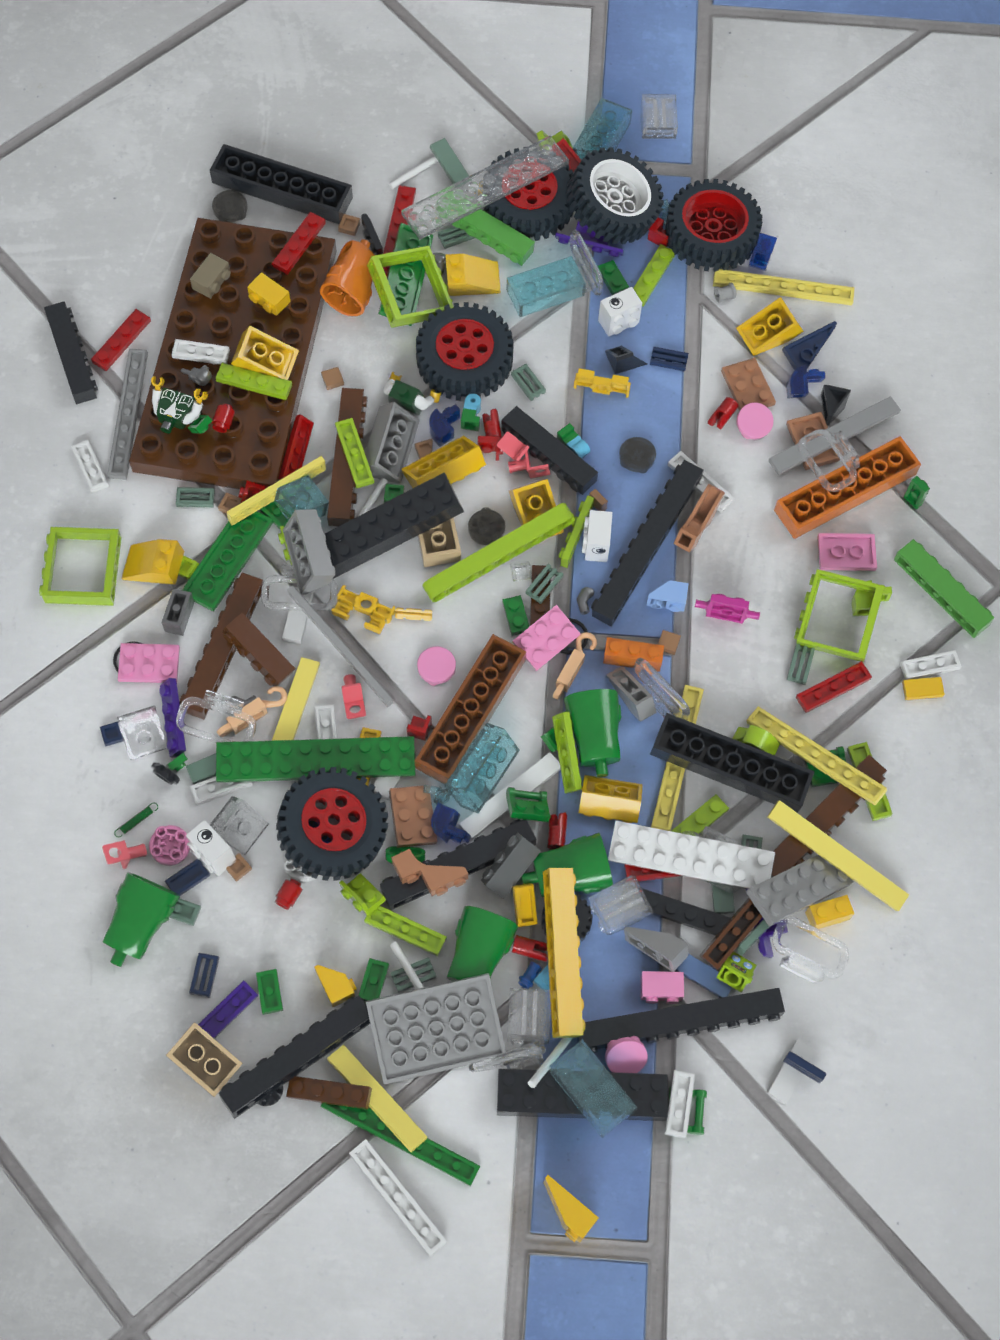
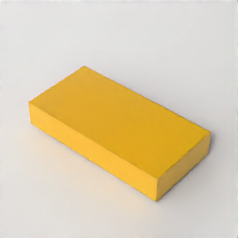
M941 677L908 679L902 682L905 700L939 698L945 695Z
M528 883L512 886L515 918L518 927L538 924L534 884Z

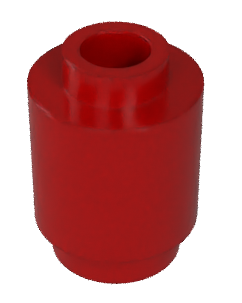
M222 404L217 406L212 420V428L214 430L226 433L230 429L235 415L231 405Z
M292 878L290 881L285 880L275 896V903L286 910H289L290 906L293 907L303 890L300 887L301 883Z

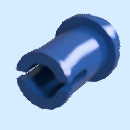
M530 962L523 976H519V985L525 989L533 987V981L542 968L537 963Z

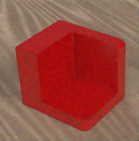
M658 217L649 228L648 240L658 246L661 244L667 247L669 237L663 229L664 220Z
M413 715L411 723L407 726V736H414V738L426 741L432 725V716L427 715V718L423 719Z

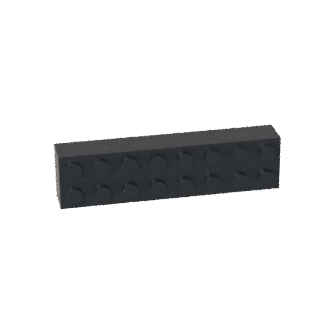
M223 144L210 168L213 184L306 214L312 212L336 224H340L353 199L351 184Z
M445 472L325 533L326 545L331 554L332 566L335 568L333 579L463 513V507Z
M666 713L650 752L652 756L772 804H776L780 800L796 813L803 806L815 772L669 713Z
M498 1069L497 1116L666 1121L668 1118V1074L548 1070L536 1087L531 1088L528 1082L537 1070Z

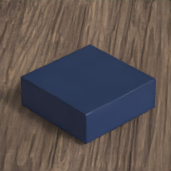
M119 721L100 727L105 746L125 741Z

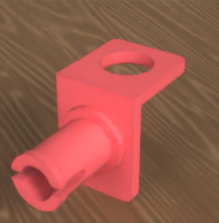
M508 431L496 444L497 447L515 461H519L529 449L528 445L523 444Z
M528 450L525 452L524 459L508 462L510 473L526 470L530 479L550 475L548 464L531 467ZM538 470H545L544 472L540 473L536 472Z
M348 674L344 676L345 685L341 687L347 719L366 716L361 683H356L355 675ZM353 706L361 708L357 713L350 712V708Z
M125 840L106 844L102 847L107 864L121 862L123 869L127 868L130 859L147 855L145 844L127 848ZM117 848L119 857H111L109 850Z

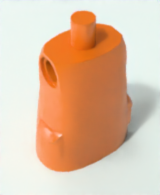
M362 239L360 242L351 240L343 246L337 261L329 270L320 288L322 298L332 308L347 316L362 315L372 296L371 285L373 280L367 264L371 256L375 255L369 249L370 242Z

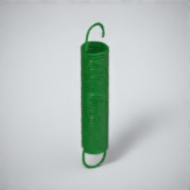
M150 805L118 829L126 834L149 815L153 814L149 807Z

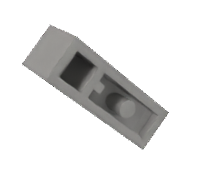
M623 666L607 674V678L623 702L640 722L657 713L653 696Z
M626 927L624 929L625 940L672 972L689 956L687 943L680 937L677 938L669 933Z

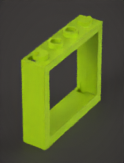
M430 246L371 256L367 264L391 328L419 323L424 320L428 321V316L431 313L435 316V310L439 308L401 315L383 269L386 266L422 260L440 306L439 308L442 312L445 305L449 304L450 309L454 308L453 300L449 297L447 285L443 282L441 270L436 264L435 254H432Z
M50 527V534L46 536L48 549L44 552L46 564L45 568H42L43 585H40L39 594L44 602L51 604L114 606L122 540L119 529ZM58 539L110 540L103 592L51 591Z
M817 569L816 574H812L810 578L811 592L806 593L804 603H807L806 610H801L799 621H802L800 628H796L794 639H797V644L803 647L807 646L810 649L814 648L825 653L864 662L885 586ZM821 580L874 594L858 653L804 639Z

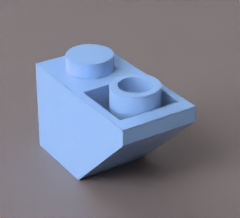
M668 581L648 595L646 606H651L654 609L665 608L673 612H684L689 583Z

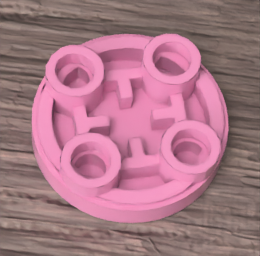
M749 403L739 411L736 422L744 438L756 440L765 437L771 431L774 420L771 411L765 405Z
M439 646L430 647L424 650L418 658V673L423 680L432 686L445 683L455 674V658L446 648Z
M173 825L158 827L149 842L152 857L158 863L166 866L182 862L190 851L187 845L189 841L186 837V832L180 827Z
M637 1036L611 1040L607 1044L605 1061L611 1072L638 1073L646 1065L647 1051Z

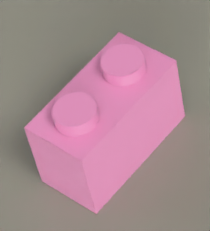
M642 971L640 976L641 1000H646V1003L655 1004L658 1001L678 1004L679 1001L683 1000L684 972Z

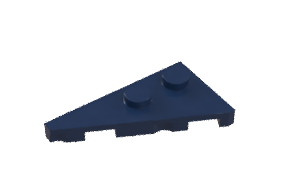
M836 321L783 347V353L799 378L804 375L835 329Z

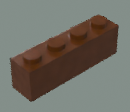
M240 613L222 631L226 641L233 643L237 647L238 653L251 662L252 668L257 672L259 671L270 686H279L296 669L243 613Z
M749 897L699 955L716 970L721 967L762 918V915Z

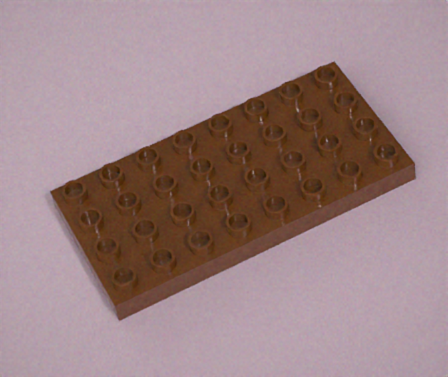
M197 218L153 376H156V384H159L160 377H163L165 382L160 389L165 387L194 396L196 389H201L200 397H202L203 392H207V399L202 400L203 406L200 415H208L213 420L217 406L222 404L231 405L235 415L230 429L226 433L214 430L211 422L208 430L202 434L192 433L188 429L189 425H186L184 429L173 427L171 433L166 434L160 430L162 423L158 421V417L153 410L152 394L155 386L151 383L129 459L132 472L234 489L245 487L247 480L268 487L279 481L278 478L295 417L297 416L325 301L320 294V288L334 264L337 252L335 239L316 236L287 275L274 268L272 262L294 232ZM210 253L229 262L231 271L230 277L221 284L219 291L211 299L193 290L190 280ZM260 273H263L289 291L291 302L277 316L273 313H268L264 310L263 306L252 302L249 298L247 287ZM249 326L299 350L288 379L292 381V387L287 400L216 382V376L221 365L172 358L175 339L228 346L230 347L227 364L231 365L242 333ZM206 365L209 367L212 377L205 386H201L189 380L187 374L181 373V369L191 371L193 368L200 369Z

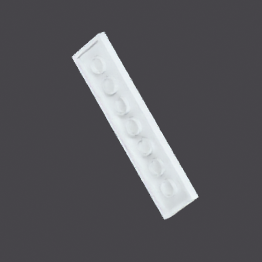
M615 821L608 861L750 889L771 878L775 852Z

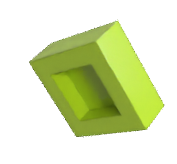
M183 556L178 575L189 580L199 566V563Z

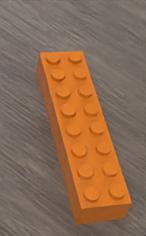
M899 436L777 500L774 511L792 537L796 539L915 476L921 463L902 437Z

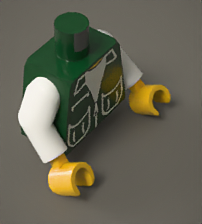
M395 372L391 373L383 389L384 393L388 395L389 403L395 402L403 409L416 415H420L422 410L427 409L434 402L439 403L441 392L437 393L432 389L430 395L425 397L419 389L401 382L402 375L397 376L394 374Z
M153 376L151 383L155 386V389H153L152 404L158 421L162 423L160 428L162 432L170 434L173 427L184 429L186 425L199 418L203 406L202 400L207 399V392H203L202 397H200L201 389H196L194 396L165 387L160 389L165 382L163 377H160V383L156 384V376Z

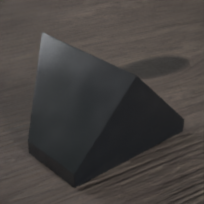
M622 345L605 350L615 374L647 365V363L635 357L632 351Z
M831 385L823 386L821 400L824 419L827 425H830L844 410L851 390Z

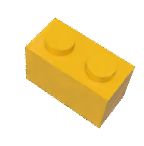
M260 273L247 287L250 300L260 304L265 311L276 316L291 302L289 291L263 273Z
M848 895L811 905L805 912L812 931L850 920L855 914Z

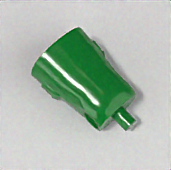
M594 689L570 694L564 698L565 712H570L580 765L585 767L595 766L597 777H606L609 775L607 765L617 763L621 759L618 728L622 716L618 692L613 689Z
M599 832L590 836L585 835L573 839L569 844L560 848L539 853L532 862L534 871L524 873L521 876L523 884H538L541 897H544L543 871L548 868H573V874L576 876L574 892L582 891L585 894L601 892L603 889L613 888L611 870Z
M127 872L116 894V909L103 939V943L116 949L110 962L121 967L127 955L142 959L154 934L172 915L180 895L146 878Z
M464 906L455 930L457 937L455 953L447 979L456 981L489 973L491 979L502 957L510 951L518 925L490 911L473 906Z

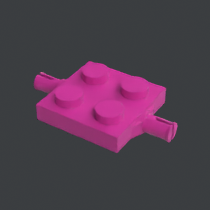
M711 594L709 601L696 599L695 607L706 609L707 617L741 624L747 618L759 620L760 612L749 610L750 601H745L739 597L730 598L724 594Z

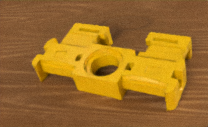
M580 368L575 375V389L579 385L590 387L592 392L610 395V392L626 394V398L629 397L631 383L628 382L629 377L614 374L612 379L594 376L595 371Z
M346 585L341 587L337 595V604L331 610L332 615L348 620L350 617L348 614L350 610L353 611L354 607V610L370 616L371 620L369 623H364V628L377 634H381L386 621L389 624L392 620V615L394 616L395 606L391 609L379 604L378 598L363 592L358 595L346 590ZM368 600L372 604L369 608H363L361 603Z

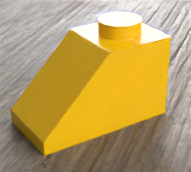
M320 965L314 966L332 1007L344 1003L351 997H355L354 990L357 988L352 978L348 979L346 974Z

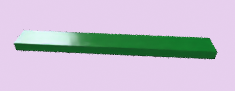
M322 1103L320 1106L470 1187L480 1169V1166L428 1138L413 1152H410L369 1107L367 1110Z

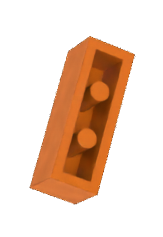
M607 637L603 664L660 672L664 645Z

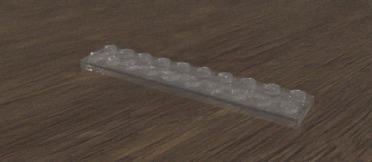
M548 136L401 210V213L419 240L568 165L569 159L553 138Z

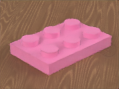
M818 534L820 570L876 571L875 534Z
M555 605L515 638L512 643L527 651L526 659L537 671L581 634L560 608Z
M121 643L118 681L164 683L168 678H176L177 681L180 646Z

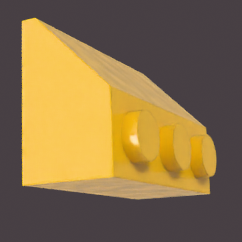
M584 775L578 813L588 817L598 816L606 820L616 819L626 823H638L643 784Z

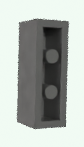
M517 832L516 835H513L508 840L503 852L501 851L497 854L493 865L484 871L481 881L504 899L541 850Z

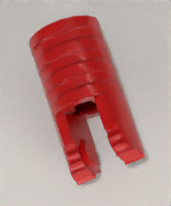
M726 397L709 418L707 424L714 426L717 423V428L722 429L739 407L738 403L734 399Z
M495 408L490 410V416L487 413L482 415L485 436H498L501 439L499 416Z
M566 812L559 813L558 817L556 814L550 815L547 848L551 850L565 845L567 829Z
M516 935L512 953L544 962L548 960L546 953L533 950L535 948L547 951V943Z

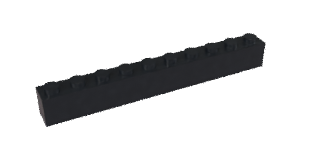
M686 460L681 465L678 464L673 472V479L667 481L664 487L666 489L663 494L660 493L655 503L657 505L654 509L651 508L646 516L648 520L645 524L642 523L637 531L638 536L630 541L627 554H622L619 560V567L617 569L614 568L609 577L611 580L608 584L605 583L600 591L602 595L592 603V617L612 627L701 481L704 469Z
M780 988L588 1021L585 1022L583 1036L577 1037L580 1052L593 1054L601 1048H606L607 1050V1044L611 1040L623 1037L637 1036L640 1041L654 1043L658 1042L659 1038L667 1037V1040L679 1038L680 1034L687 1033V1036H694L700 1034L699 1031L702 1030L716 1032L720 1030V1027L728 1026V1029L740 1027L741 1023L748 1022V1025H755L763 1019H768L769 1022L781 1019L780 1016L785 1013Z

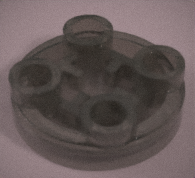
M234 190L223 191L213 199V213L219 221L223 222L243 220L247 212L246 198L240 192Z
M630 438L621 445L619 452L620 464L630 471L646 473L655 462L656 449L645 438Z
M488 507L482 508L474 513L469 520V535L476 543L489 545L504 536L505 520L498 512Z

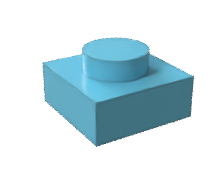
M547 965L534 979V983L550 995L549 969Z

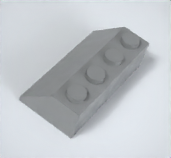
M395 402L379 407L365 455L373 478L380 480L385 478L389 482L399 484L403 478L401 469L406 467L420 420Z
M295 510L285 525L283 533L301 595H306L329 585L335 576V568L332 566L331 554L326 545V536L322 531L321 519L318 517L317 510Z

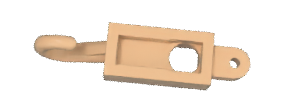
M584 632L576 638V649L573 650L556 681V690L553 698L558 700L563 691L568 692L584 663L585 654L582 650V639L588 638L592 641L590 650L596 648L597 639L592 633Z
M280 686L269 688L268 694L278 691L281 693V699L278 701L261 700L259 697L227 717V724L219 728L217 734L220 738L232 731L236 735L268 713L266 708L282 706L287 700L286 690Z

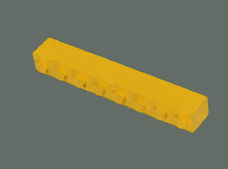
M548 868L543 871L553 1038H576L583 1036L585 1031V1021L582 1019L584 1001L581 998L583 982L579 973L581 958L578 956L580 938L577 935L579 920L575 910L577 896L574 894L576 876L573 874V868Z

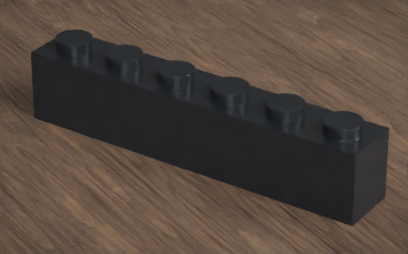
M65 301L44 307L75 403L80 404L96 399L95 391H98L95 380L91 381L90 376H93L90 365L86 366L85 362L88 361L86 352L81 351L80 347H83L81 337L76 336V333L79 331L76 322L71 321V318H74L71 307L67 308Z
M518 406L514 407L502 419L501 429L505 434L508 431L523 444L528 445L530 455L538 458L543 465L548 464L549 469L555 472L560 480L566 481L575 492L583 495L597 481L598 472Z

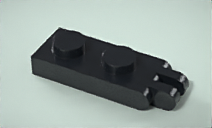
M362 214L363 236L365 240L370 242L369 249L373 254L381 255L383 254V247L368 215Z

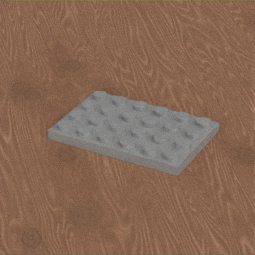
M489 973L366 1001L384 1085L507 1056Z

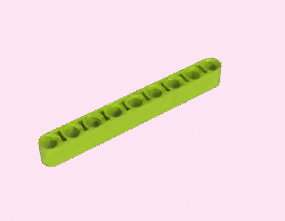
M561 503L431 577L423 583L422 587L431 601L437 602L570 526L576 518L566 503Z

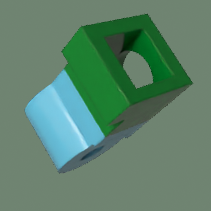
M477 394L466 396L461 417V429L479 432L480 417L477 414L481 410V398Z
M570 423L557 432V439L580 458L590 453V447L574 431V427Z

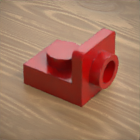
M478 436V446L482 452H496V461H499V455H503V451L496 445L500 437Z
M247 480L245 487H241L238 497L241 498L240 504L268 488V486Z

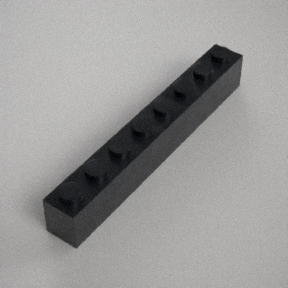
M517 819L511 822L508 827L496 828L488 836L481 835L468 845L463 843L450 853L448 851L443 852L432 861L425 860L421 863L434 866L464 867L468 875H471L493 865L497 854L501 851L503 852L508 840L513 835H516L517 832L534 845H536L537 839L528 821ZM390 876L385 878L380 884V890L390 910L430 893L422 876H419L417 881L410 884L407 882L402 884L399 876Z
M359 995L356 998H349L345 1001L343 1007L329 1012L326 1016L327 1018L323 1021L313 1023L307 1032L296 1035L287 1046L282 1045L275 1050L274 1055L268 1059H261L251 1071L246 1070L240 1074L238 1080L225 1084L218 1094L233 1118L235 1119L368 1026L370 1019L367 1006Z

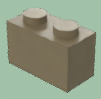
M210 253L190 278L192 289L211 299L219 291L221 284L230 277L229 262Z

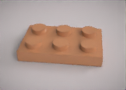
M756 358L722 367L721 372L734 400L738 403L739 411L749 403H761L767 408L775 405L774 396Z
M822 412L788 420L786 423L795 445L828 428ZM835 446L803 462L805 470L838 462L841 457Z
M429 785L390 788L389 796L397 848L436 844L438 841Z

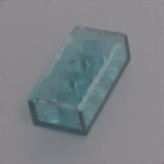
M601 98L573 147L578 157L582 160L589 152L592 153L595 149L599 151L600 148L604 147L606 151L609 147H612L615 152L631 124L632 109Z
M572 256L507 277L506 290L519 317L585 296L586 283Z
M486 723L451 777L447 780L445 788L460 807L479 814L519 753V748L506 730Z
M583 1039L549 1066L548 1071L602 1138L636 1111L637 1106Z

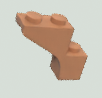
M711 484L707 485L688 520L680 528L673 544L689 553L696 547L703 531L711 523L725 494L724 491Z
M410 849L391 857L392 864L402 884L406 882L408 884L413 883L419 879V876H422L431 896H441L448 891V888L453 886L459 887L465 884L468 879L466 868L425 865L414 857Z

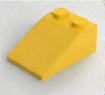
M463 253L445 254L449 296L501 293L497 261Z
M781 297L736 327L753 356L787 343L804 332Z
M249 326L242 333L231 365L288 380L299 350Z
M542 479L509 490L513 507L521 526L556 506L548 479ZM561 530L552 536L564 533V530Z
M157 539L133 544L130 546L122 580L176 585L185 551L177 540Z
M547 1175L543 1184L561 1225L566 1231L565 1235L574 1243L576 1240L580 1243L599 1217L552 1177Z

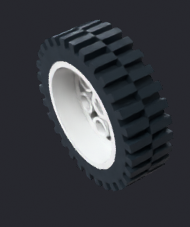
M604 147L600 148L599 151L595 149L592 153L589 152L571 175L567 184L566 195L569 196L567 203L571 204L569 207L571 212L576 211L574 218L582 220L579 223L582 228L586 225L588 233L596 232V238L599 239L601 236H604L603 241L608 242L612 239L613 244H617L619 240L621 244H626L627 241L632 243L635 239L639 240L644 236L659 217L664 204V200H661L664 196L663 192H659L662 186L661 184H656L659 180L657 176L652 177L651 174L654 171L651 168L647 170L645 168L647 164L644 161L641 164L638 162L639 157L635 155L634 158H631V153L628 151L622 154V149H617L614 152L612 147H609L606 151Z

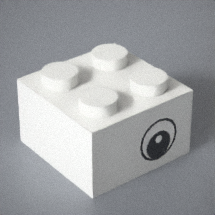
M632 287L600 301L598 321L608 337L614 334L617 335L629 327H635L639 323L642 301Z
M590 510L589 517H585L582 553H585V560L607 562L610 549L612 512Z
M205 820L186 835L189 841L187 845L191 849V853L204 863L203 865L209 873L214 872L217 876H220L228 866L230 867L235 863L236 858L230 846Z

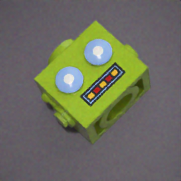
M733 951L721 965V970L716 978L742 992L746 984L751 983L753 980V971L757 965Z

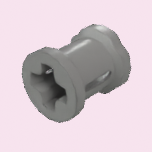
M729 283L724 287H715L714 295L716 301L720 303L727 298H736L734 284Z

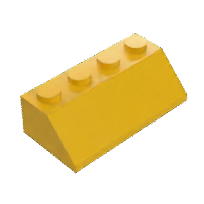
M463 435L401 470L411 487L414 488L444 472L452 484L463 480L465 476L472 472L479 471L486 463L480 447Z

